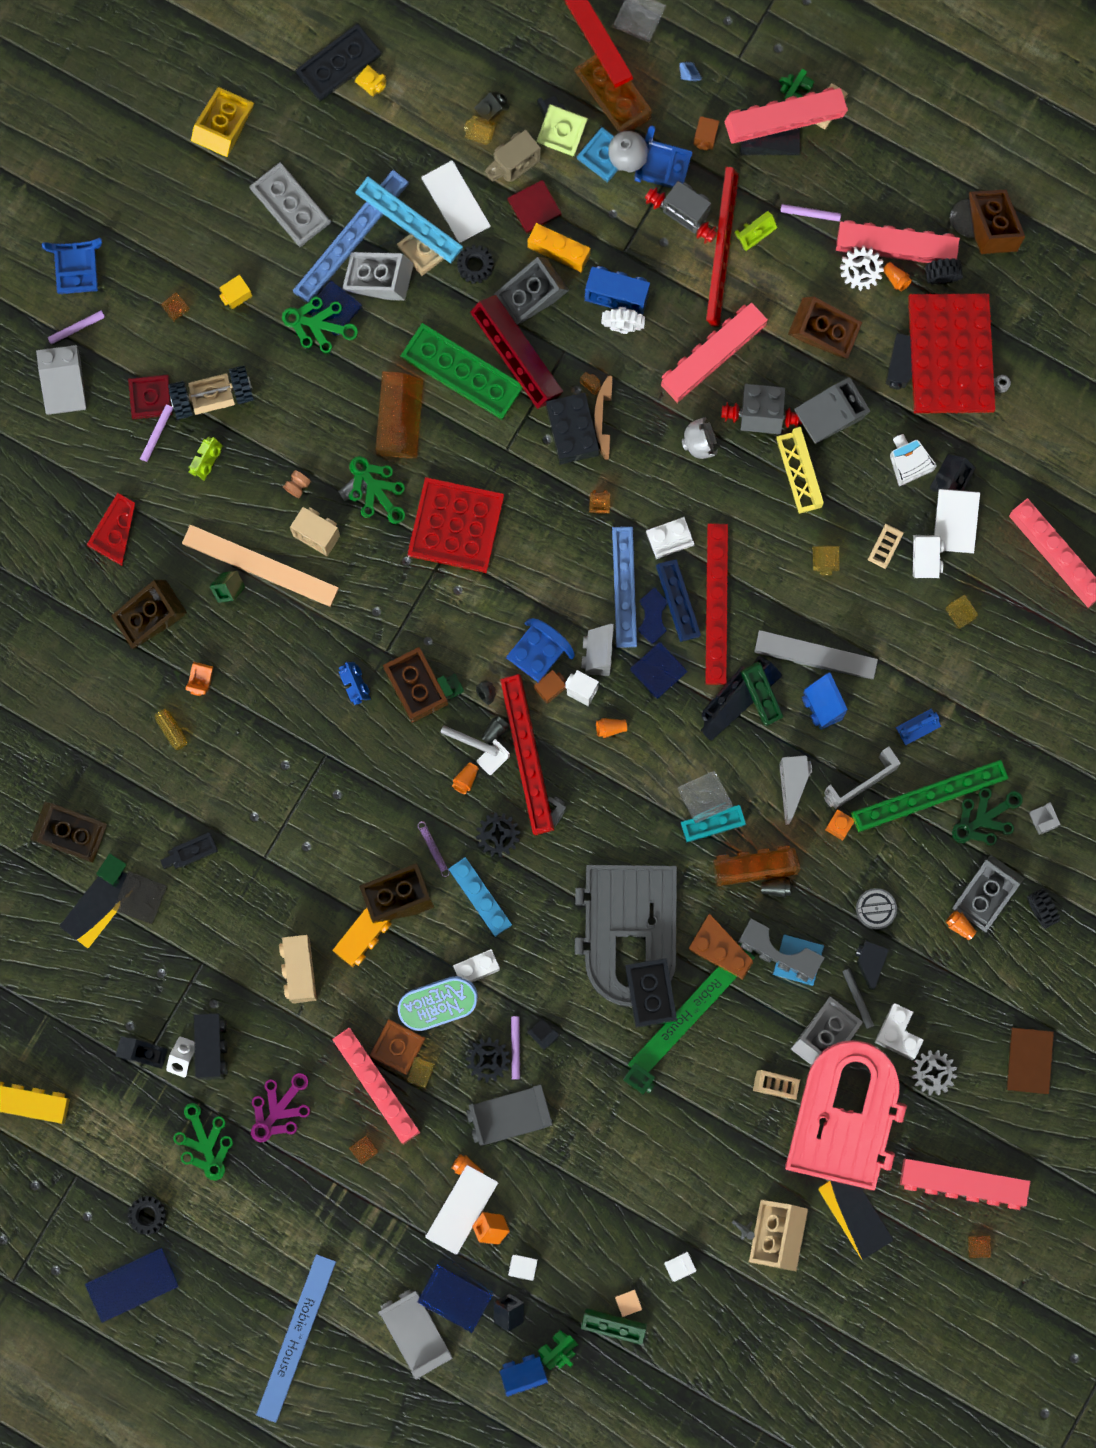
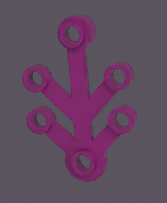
M298 1073L292 1077V1086L278 1104L276 1097L277 1083L274 1080L266 1081L265 1089L268 1093L270 1115L265 1121L262 1109L265 1104L264 1099L260 1096L252 1099L256 1123L252 1126L251 1135L255 1141L266 1142L274 1134H295L297 1132V1125L294 1122H288L286 1125L281 1126L272 1125L277 1119L297 1116L306 1118L310 1115V1108L306 1105H301L299 1108L285 1109L299 1090L307 1088L309 1081L304 1074ZM299 1078L304 1080L302 1086H298L296 1083ZM273 1082L275 1084L273 1090L267 1088L268 1083ZM256 1099L262 1100L261 1106H255L254 1102ZM301 1108H307L308 1113L301 1115ZM289 1124H293L295 1126L293 1132H289L287 1130V1126ZM264 1128L266 1131L265 1135L259 1136L258 1130Z

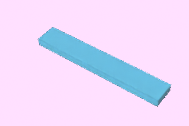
M367 177L357 189L356 194L449 263H452L463 249L462 245L371 178Z

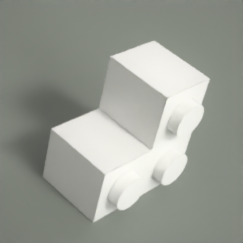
M894 1003L887 1014L875 1043L910 1060H914L923 1039L905 1031L913 1012Z

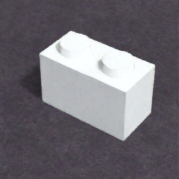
M913 535V576L915 578H939V573H943V561H940V553H943L944 544L938 535Z
M577 670L574 675L571 673L566 681L567 695L589 706L598 690L599 681Z
M492 949L453 965L457 976L463 977L462 979L469 980L471 983L500 971Z

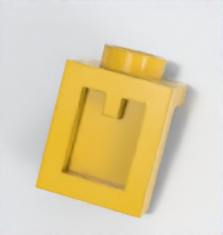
M369 65L355 79V82L373 97L376 93H381L386 87L385 75H379Z

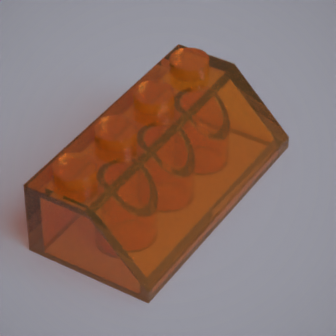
M596 54L574 68L577 76L619 133L636 129L651 119L652 109L633 83L629 81L615 88Z
M382 371L376 439L377 456L417 459L423 379L405 373Z
M790 846L778 847V851L770 852L769 849L757 850L758 854L749 855V852L737 853V857L729 858L728 854L716 856L717 859L712 862L716 887L798 875L800 864L796 849H790Z

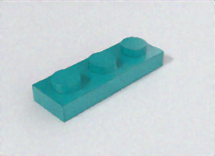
M740 805L681 822L686 843L746 825Z

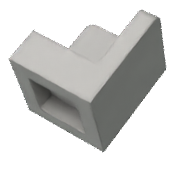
M1051 802L1029 813L1038 835L1061 825Z

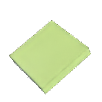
M549 105L536 142L574 156L588 118Z

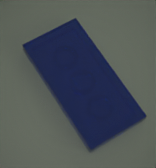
M162 1248L85 1284L101 1323L179 1287Z

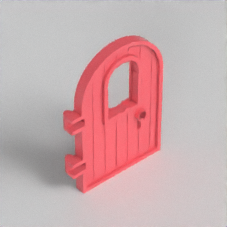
M850 1040L833 1044L817 1056L807 1076L785 1166L786 1170L875 1191L880 1168L891 1171L895 1156L894 1152L885 1150L892 1120L903 1122L907 1108L906 1104L897 1102L899 1095L897 1072L893 1063L883 1051L872 1044ZM855 1061L864 1063L871 1072V1080L862 1114L852 1110L845 1111L843 1108L833 1107L841 1071L845 1065ZM890 1106L898 1108L896 1114L889 1113ZM826 1118V1122L823 1123L821 1137L817 1138L820 1126L819 1120ZM878 1154L886 1156L885 1162L877 1161Z

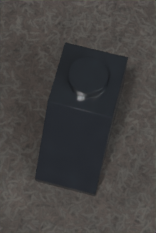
M865 941L863 945L859 944L855 956L858 957L857 964L868 988L874 990L889 949Z
M121 1036L116 1057L162 1069L167 1048Z

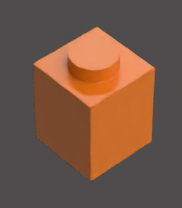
M837 809L825 830L843 841L854 820Z

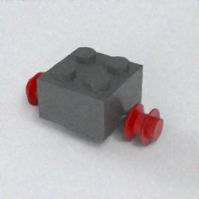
M677 181L667 196L665 192L659 194L658 187L654 190L651 188L646 194V204H654V210L662 207L663 213L694 234L697 233V239L703 237L705 244L708 241L711 243L716 237V227L711 229L708 227L709 222H705L710 213V200L705 195L694 192L689 184H682Z
M745 384L742 409L740 411L737 403L733 407L729 406L728 402L726 406H722L721 418H725V422L730 418L735 423L741 417V431L781 434L783 421L787 428L790 424H794L796 428L798 425H802L796 412H791L790 408L786 410L784 415L785 387Z

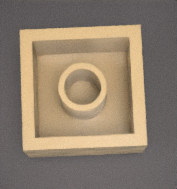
M302 507L290 526L292 535L325 556L329 555L340 537L338 527H336L337 524L329 518L324 520L319 517V513L310 507L309 509Z

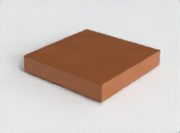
M388 1019L370 1057L407 1075L426 1038Z

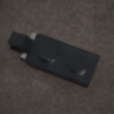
M208 832L172 848L168 852L170 856L161 859L160 862L164 869L171 866L177 869L219 851L211 833Z

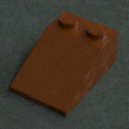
M1007 190L970 192L969 198L975 240L981 254L1017 252L1025 238V234Z
M816 297L802 298L788 335L806 344L848 359L862 322Z

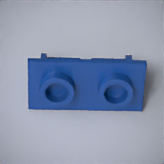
M346 662V665L339 667L340 671L338 673L344 686L350 683L352 685L346 689L350 701L354 705L362 703L361 700H370V691L362 680L360 667L355 662Z
M930 709L897 726L896 729L904 744L907 745L940 728L941 724L938 721L939 716L937 713Z

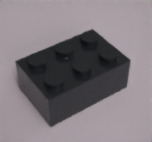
M581 393L546 401V411L559 465L599 456V448L586 394Z
M667 958L625 965L635 1028L676 1022L677 1016Z
M194 1014L195 1078L198 1080L224 1079V1074H228V1062L224 1060V1053H227L228 1047L227 1041L223 1037V1033H227V1021L220 1014Z

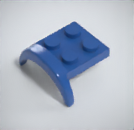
M650 126L645 137V142L649 149L647 161L639 170H636L634 180L641 183V180L669 188H673L677 181L683 184L692 151L652 141L655 126Z
M102 238L73 244L42 243V248L45 251L54 253L58 294L98 291L95 250L102 246Z
M530 618L524 624L531 627L510 651L506 659L539 683L564 651L571 660L575 655L570 643L558 631L539 619Z

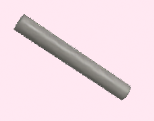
M443 726L441 729L442 734L491 755L497 756L499 752L498 748L447 726Z

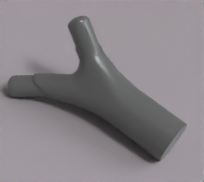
M736 1220L732 1221L741 1231V1239L746 1237L752 1240L755 1237V1234L751 1231L752 1221L746 1226Z

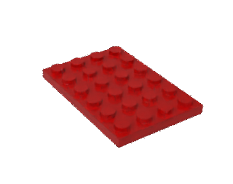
M909 294L914 413H994L995 393L989 294Z

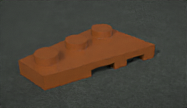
M709 914L690 945L689 951L744 979L753 964V960Z

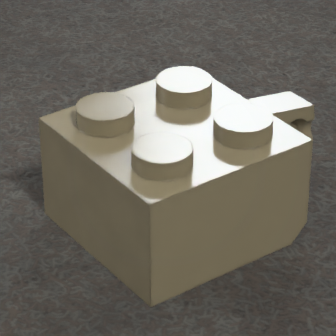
M526 130L522 133L517 132L511 137V141L507 144L503 143L495 149L494 161L485 169V174L492 182L502 176L506 181L513 182L540 162L539 145Z

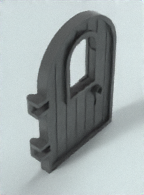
M586 865V889L575 888V905L586 906L585 938H575V955H585L586 972L590 983L603 998L614 1004L632 1007L629 988L619 983L616 978V937H628L630 935L633 937H646V962L667 958L670 981L673 978L676 967L677 866ZM584 893H591V901H584ZM650 903H654V925L648 924ZM583 943H591V951L583 950Z

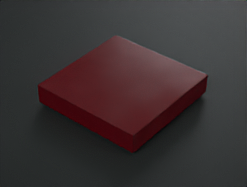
M543 180L507 198L526 234L533 231L536 223L544 225L561 216V212Z
M169 375L128 379L132 419L160 417L166 404L172 407L168 384H170Z

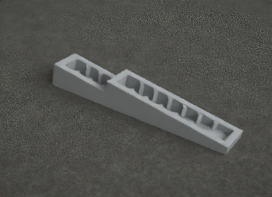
M760 630L754 651L757 654L790 660L801 665L868 679H874L878 661L875 658Z

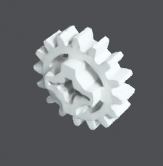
M862 246L861 250L854 247V253L848 250V258H842L845 264H841L840 269L845 271L841 273V277H847L845 279L846 284L852 282L851 288L858 285L859 290H862L863 286L870 289L871 283L875 286L877 285L876 278H882L879 272H883L884 267L879 265L883 264V259L877 260L879 253L872 254L873 248L866 251L865 246ZM857 256H863L862 258L855 259ZM871 259L875 263L876 269L870 266ZM865 265V269L859 271V267ZM848 267L854 270L853 277L851 276ZM869 277L867 280H861L862 278Z
M619 307V309L603 312L601 324L604 327H610L612 331L628 334V332L644 329L645 316L637 314L635 310Z

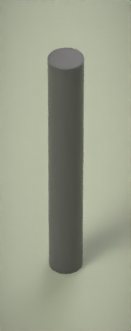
M850 968L842 971L866 1029L873 1027V1021Z

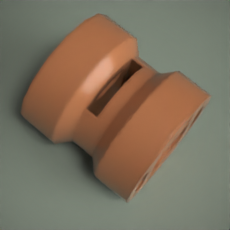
M294 470L291 475V481H287L283 488L296 498H300L303 494L302 489L308 487L311 481L302 473Z

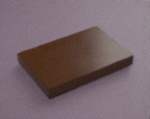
M1011 1028L1007 1078L1008 1091L1049 1094L1054 1032Z

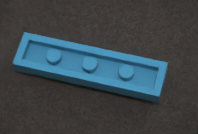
M466 857L449 868V871L495 937L512 926Z

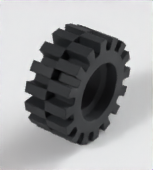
M472 245L471 248L469 246L465 247V251L462 250L460 256L458 255V272L462 279L465 278L466 282L472 281V284H475V282L480 284L482 280L486 281L488 276H491L493 259L491 253H488V249H483L481 245L479 247ZM472 258H479L483 262V267L478 271H472L468 268V261Z
M939 259L925 265L928 284L944 285L946 283H953V281L957 282L963 278L962 264L959 259Z
M1043 888L1027 896L1034 916L1044 929L1060 921V915L1055 908V904Z
M149 1196L140 1197L128 1209V1222L132 1229L138 1233L150 1235L157 1233L163 1228L167 1220V1211L160 1200ZM145 1207H150L155 1212V1219L149 1224L143 1223L139 1218L140 1211Z

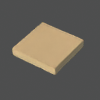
M411 234L397 243L403 254L414 263L413 266L421 276L444 260V258Z

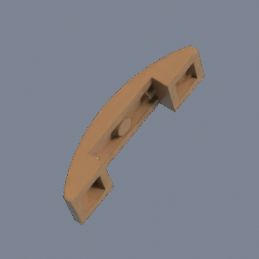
M608 376L604 381L595 406V435L604 459H609L610 435H602L603 401H611L612 376Z

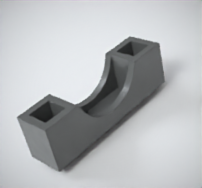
M750 919L738 942L742 944L741 948L745 951L759 953V958L769 963L772 960L778 963V968L785 972L791 970L797 973L796 977L804 982L814 979L825 958L808 948L794 955L778 952L770 942L769 928L753 919Z

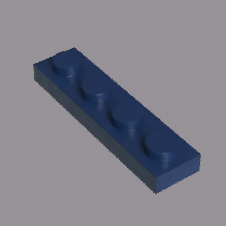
M677 559L658 563L656 565L657 572L680 642L699 638L701 633Z

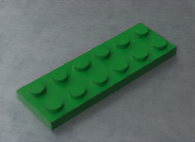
M423 323L400 356L406 362L501 420L504 419L523 390L518 381Z

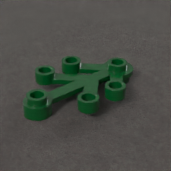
M982 788L978 794L980 801L976 820L969 823L970 811L974 808V801L972 799H965L961 804L963 809L961 821L952 829L953 839L958 843H966L972 839L984 842L987 846H993L997 842L995 834L988 833L986 835L974 830L984 827L1001 831L1004 835L1012 834L1014 831L1012 823H1001L991 819L1009 808H1018L1023 802L1022 795L1016 791L1010 792L1003 803L986 813L988 800L992 793L990 789ZM982 791H987L989 796L987 798L982 797ZM1011 797L1017 799L1016 804L1010 802ZM965 802L971 803L970 809L965 808ZM1009 825L1011 832H1006L1004 826ZM964 830L966 835L961 837L958 831ZM988 836H992L994 838L993 843H989L987 841Z

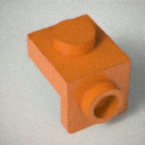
M194 662L191 668L189 683L186 685L185 690L190 691L191 694L196 696L205 695L210 688L214 667Z

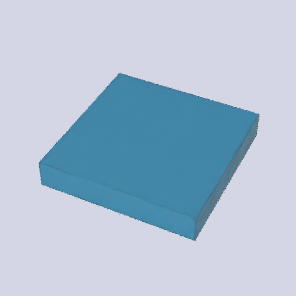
M601 127L578 154L577 159L606 182H609L618 171L612 165L608 155L609 144L614 136Z
M783 935L779 952L786 955H794L808 948L822 955L824 945ZM776 963L773 975L811 986L814 985L815 977L812 981L804 982L796 977L797 973L791 970L785 972L778 968V963Z

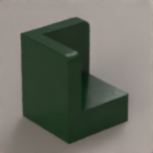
M230 571L221 573L210 585V588L217 602L221 603L234 601L245 589V586L238 572Z
M109 853L96 875L116 887L120 881L118 878L127 865Z

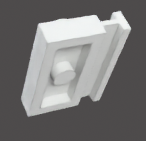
M684 517L646 530L656 559L694 546Z

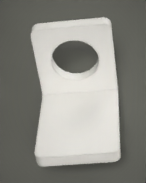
M496 739L493 741L492 746L499 749L497 756L485 752L477 760V763L489 775H492L510 757V753Z
M183 1037L178 1038L169 1055L166 1069L168 1072L186 1077L189 1062L195 1053V1042ZM173 1063H179L183 1070L174 1068Z

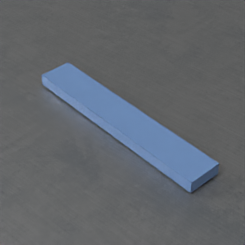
M612 527L616 648L637 647L633 527Z

